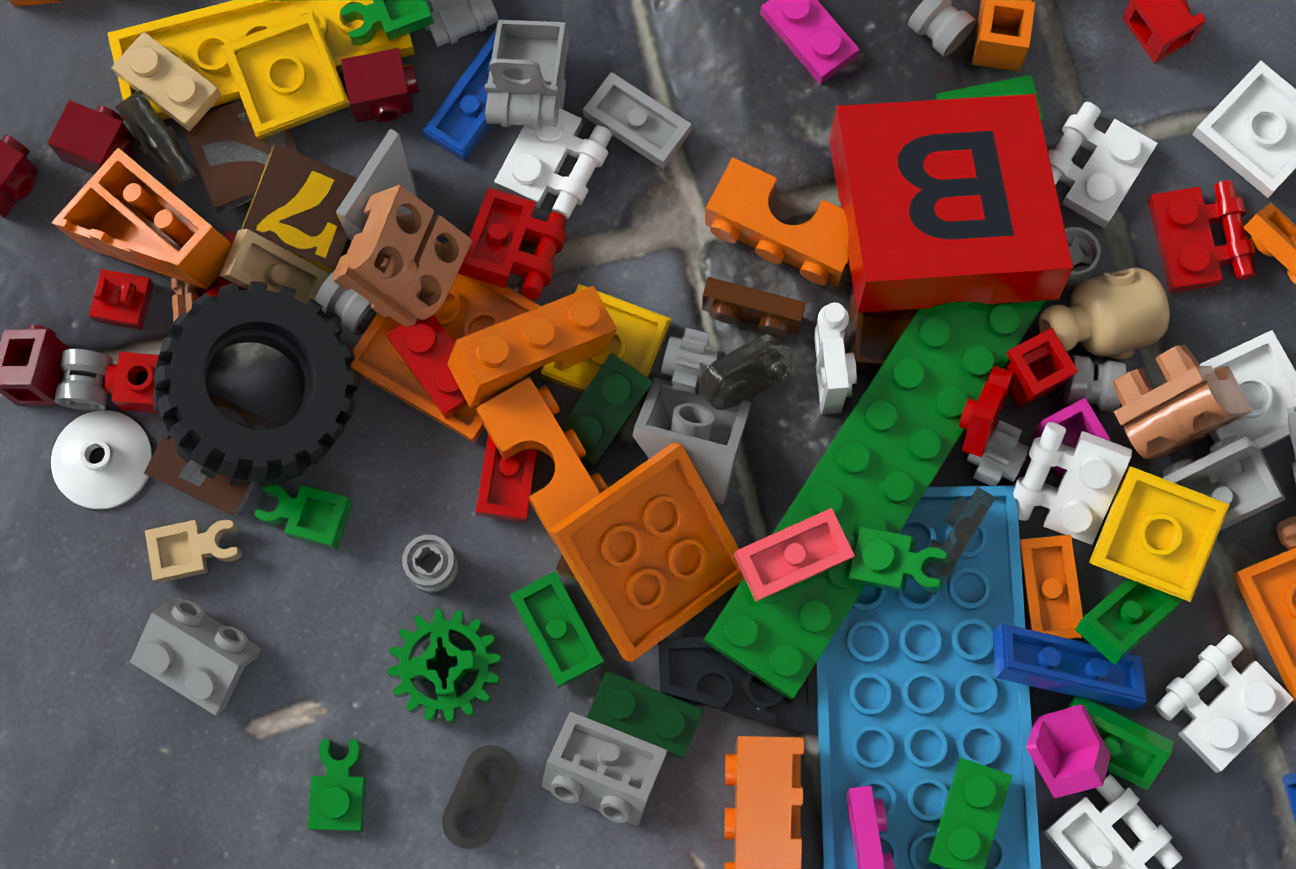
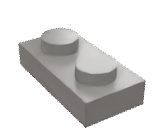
M612 72L583 108V115L586 119L595 125H601L609 129L613 134L612 136L662 169L665 168L692 131L691 123Z

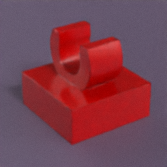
M101 269L89 316L96 322L142 330L154 283L149 277Z

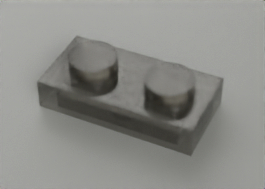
M979 487L976 488L969 501L961 496L958 497L944 520V523L952 527L943 544L933 539L928 548L935 547L945 551L950 557L949 564H942L940 562L930 563L926 567L925 576L939 579L944 584L996 497Z

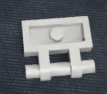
M1085 102L1077 115L1074 114L1068 118L1062 128L1063 137L1055 150L1048 151L1055 185L1060 181L1071 187L1062 204L1105 229L1156 147L1157 142L1116 119L1113 120L1105 134L1095 129L1094 123L1099 117L1101 110L1096 105ZM1080 145L1093 152L1083 169L1072 162V158Z
M559 109L556 127L543 126L541 129L524 125L494 181L495 188L502 192L534 201L537 208H540L549 192L558 196L552 212H558L564 215L566 219H569L576 204L582 205L589 191L586 185L594 169L602 167L608 155L606 147L613 134L609 129L596 125L589 139H581L577 136L583 127L582 118L562 109ZM567 155L578 159L569 177L558 175Z
M835 302L824 306L820 310L814 332L817 358L816 375L821 415L841 413L846 397H852V384L857 382L854 353H845L844 349L845 330L848 326L849 316L845 308Z
M1048 422L1042 436L1034 439L1029 450L1031 462L1025 476L1019 477L1015 484L1013 495L1017 499L1018 519L1028 520L1034 506L1041 505L1049 508L1043 527L1064 535H1071L1072 538L1092 545L1131 459L1132 449L1082 431L1076 447L1072 448L1061 444L1066 429L1057 423ZM1055 466L1066 469L1058 488L1044 483L1050 468Z
M1227 635L1216 646L1209 645L1198 655L1200 662L1183 679L1176 677L1165 688L1167 694L1155 705L1157 712L1168 721H1171L1181 710L1192 719L1178 735L1215 773L1221 772L1294 700L1257 661L1250 663L1241 673L1233 667L1231 661L1243 650V646L1231 635ZM1216 678L1224 689L1206 705L1200 699L1198 693L1211 680Z
M1111 774L1105 777L1103 786L1096 788L1108 802L1100 812L1087 797H1083L1043 831L1074 869H1148L1144 863L1152 856L1165 869H1171L1183 858L1169 842L1173 837L1162 825L1156 827L1137 805L1140 799L1129 787L1124 790ZM1120 818L1140 839L1133 849L1126 844L1112 827Z

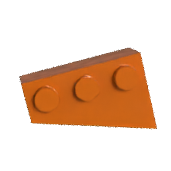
M119 148L51 222L83 248L204 289H208L220 275L232 246L215 228Z
M738 736L735 754H725V786H735V808L725 807L724 840H734V862H724V869H801L802 837H800L801 805H803L801 754H804V737Z

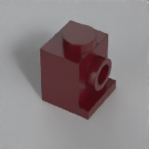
M29 325L26 329L4 330L0 341V394L17 406H59L54 400L62 373L60 368L62 352L67 350L68 346L56 337L57 334L53 330L44 326Z

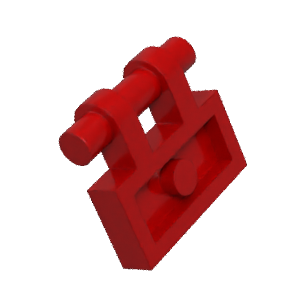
M1232 180L1222 181L1213 186L1217 200L1213 204H1204L1200 186L1151 194L1147 203L1169 294L1218 286L1223 280L1220 266L1233 265L1236 280H1247L1256 276L1252 258L1257 254L1253 240L1247 239L1246 231L1243 228L1242 216L1246 214L1243 198L1236 195ZM1222 222L1227 244L1215 247L1209 224Z
M488 187L469 236L472 239V243L458 274L506 288L512 273L523 278L524 283L521 293L524 297L531 300L539 299L543 288L549 286L552 280L554 256L561 252L566 240L564 228L567 219L558 212H551L546 221L533 218L536 202ZM523 240L535 244L536 250L534 255L520 251Z

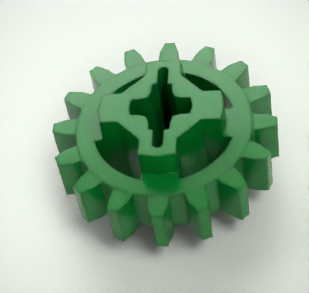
M440 608L435 609L434 622L427 623L420 615L415 616V623L418 629L411 633L401 628L398 633L405 641L403 648L390 647L389 653L399 660V665L387 669V675L402 681L392 690L397 698H401L410 694L411 698L407 703L406 709L414 714L422 706L426 707L425 720L431 723L436 719L438 712L444 713L445 719L449 724L455 723L456 711L460 709L470 718L474 717L475 710L472 703L478 699L489 704L491 698L484 690L486 685H500L501 682L497 675L490 672L491 667L502 664V657L499 654H488L487 651L496 643L494 636L490 634L480 638L478 635L482 631L483 623L479 619H475L468 626L464 625L465 614L461 610H456L451 621L446 620ZM452 633L467 638L472 642L477 651H461L454 646ZM430 637L431 644L420 657H413L420 644ZM443 648L450 659L458 663L457 666L449 669V677L446 678L447 684L436 670H433V666L441 664V656L444 655ZM477 675L471 688L460 696L459 687L467 677ZM413 681L431 682L435 686L438 700L428 698L420 693Z

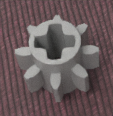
M686 327L684 338L680 339L670 336L661 373L673 376L671 382L673 383L672 389L695 394L697 384L711 385L720 348L708 346L710 333Z
M999 420L982 458L970 453L968 454L966 461L978 466L973 478L990 486H997L1001 477L1014 482L1029 450L1028 446L1018 442L1022 430Z

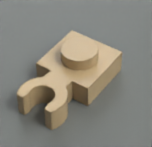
M196 520L145 530L153 581L163 583L208 573L206 558L215 557L223 562H232L242 557V553L238 547L221 549L219 546V540L224 534L238 531L237 525L230 520H220L212 524L207 532L201 533L200 523Z

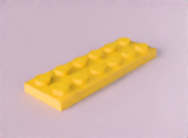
M232 0L107 33L114 64L143 32L148 34L218 88L222 96L212 107L241 100L221 45L313 11L318 19L338 74L343 73L341 59L399 48L402 57L415 54L410 33L389 41L384 29L377 31L374 38L367 44L353 45L348 32L360 28L364 21L354 20L351 23L345 24L340 10L351 3H361L367 6L374 3L373 0ZM118 77L127 120L132 128L171 118Z

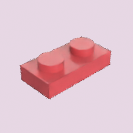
M832 508L738 549L733 553L755 602L851 560L855 556Z

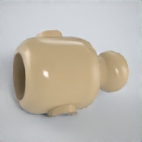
M1138 267L1128 268L1113 273H1104L1102 276L1077 284L1070 294L1069 307L1053 305L1041 313L1038 323L1039 332L1042 333L1052 327L1066 351L1073 349L1080 342L1084 349L1095 356L1126 359L1134 355L1135 349L1154 344L1164 336L1169 326L1170 309L1167 295L1161 282L1151 272Z

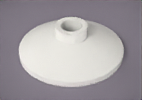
M109 410L90 412L73 420L58 436L51 456L53 478L60 491L77 505L95 510L115 508L134 498L146 484L149 476L144 474V471L153 457V450L146 432L132 418ZM96 448H104L105 456L103 460L96 464L90 463V453Z

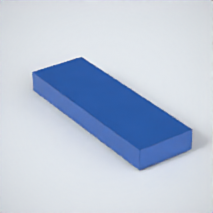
M496 30L423 129L425 138L464 162L491 126V124L486 122L487 94L484 87L485 84H488L489 64L492 59Z
M1001 623L993 631L995 678L1133 710H1138L1146 703L1142 656L1128 653L1114 665L1094 646L1088 643Z

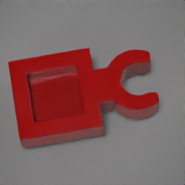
M994 366L978 400L968 398L959 423V428L967 430L962 451L982 458L996 426L999 413L1009 393L1007 390L1014 372Z

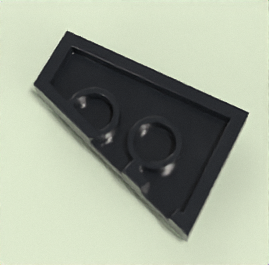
M705 637L664 638L658 643L661 693L818 738L816 664L796 696L790 700L704 643L703 639Z

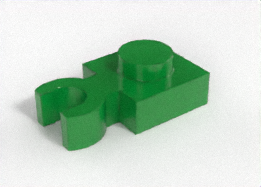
M373 0L374 3L367 6L361 3H351L340 10L345 24L351 23L354 20L364 21L360 28L348 32L354 46L367 44L374 38L376 32L382 29L385 30L390 41L435 24L426 0Z
M277 484L264 486L263 490L269 496L279 498V504L271 512L256 509L254 515L259 520L269 526H280L288 522L284 533L290 538L333 550L338 549L353 502L348 497L301 485L297 497L292 498L284 488Z
M861 527L848 578L853 583L904 593L907 578L915 579L927 591L940 592L943 590L944 584L939 579L925 576V570L933 562L949 564L950 557L945 551L935 547L925 548L918 553H914L916 541L912 536Z
M322 739L319 746V756L322 763L327 767L326 776H311L308 830L364 832L367 778L352 777V769L361 759V744L358 740L350 739L347 757L343 760H335L332 756V740Z

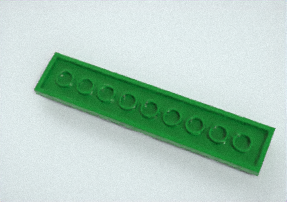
M1046 300L997 304L951 302L931 308L918 309L772 534L830 508L833 509L853 553L855 552L861 527L898 534L964 431V429L959 428V423L968 398L978 400L993 367L1004 368L1009 360L1006 352L1019 344ZM853 558L758 602H755L745 578H743L703 639V642L792 700L865 587L863 584L853 583L848 578Z

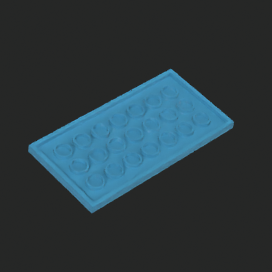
M1015 486L927 487L898 534L914 538L916 541L914 553H918L925 548L935 547L948 554L950 557L949 564L933 562L925 570V576L941 580L944 584L943 590L940 592L927 591L915 579L907 578L904 593L865 585L816 663L822 869H857L845 794L850 788L865 786L872 787L873 799H883L887 818V831L879 832L882 854H892L895 869H943L926 862L959 758H964L1012 775L984 869H1041L1034 761L1027 750V742L1032 729L1029 686L995 678L993 631L1001 623L1025 628L1017 499L1013 495Z

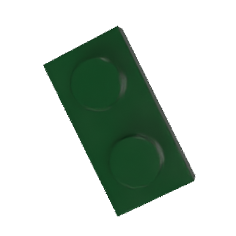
M610 353L560 428L563 432L569 429L575 432L587 454L583 458L596 466L600 463L655 381L616 354Z
M606 671L587 718L666 749L668 754L684 760L703 709Z

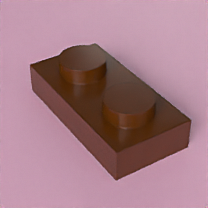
M712 277L707 278L702 299V310L710 312L709 315L713 319L727 324H737L739 320L757 324L760 331L777 337H786L788 333L799 334L806 302Z

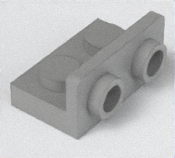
M569 712L547 760L541 786L561 801L567 803L578 802L600 811L605 818L613 822H627L638 826L668 750Z

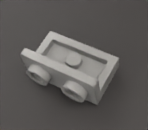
M1238 435L1224 438L1210 447L1211 454L1195 462L1192 459L1178 461L1163 471L1165 477L1162 479L1230 504L1220 531L1286 499L1259 445L1249 436L1241 439Z
M175 597L151 613L130 663L216 716L226 709L244 668L257 659L261 648L248 640L247 636L239 629L225 626L207 615L203 608L195 602Z

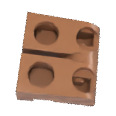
M402 185L370 195L364 209V213L369 217L363 232L354 236L347 254L340 257L332 279L345 290L352 288L370 301L371 308L384 318L390 316L404 327L415 325L417 318L425 320L431 317L443 305L472 243V239L441 215L432 217L434 210ZM404 206L412 213L404 215L398 208ZM438 235H442L449 241L441 243L436 238Z
M1186 345L1174 346L1155 358L1167 380L1166 383L1155 389L1152 387L1143 368L1130 371L1113 381L1118 399L1122 405L1121 408L1113 412L1120 425H1124L1125 432L1135 450L1145 459L1168 457L1206 437V434L1213 433L1253 412L1229 366H1222L1215 371L1212 366H1200Z

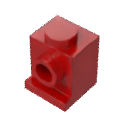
M1130 0L1122 17L1154 64L1195 41L1206 22L1202 13L1192 17L1187 0Z
M1052 327L1006 352L1011 362L1005 369L1014 372L1008 391L1019 409L1063 386L1078 372Z
M119 352L117 364L108 365L105 374V390L107 394H112L111 401L121 410L160 414L155 412L153 403L155 391L153 377L159 355ZM138 373H147V380L141 385H136Z

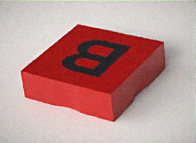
M1035 94L836 106L829 144L838 198L848 223L847 253L857 313L923 309L951 302L997 304L1056 300L1060 298L1073 270Z

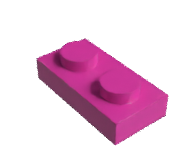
M769 0L761 6L760 15L820 85L858 58L860 49L818 0Z
M871 786L850 788L845 796L857 869H895L892 854H882L879 832L887 831V818L883 799H873Z

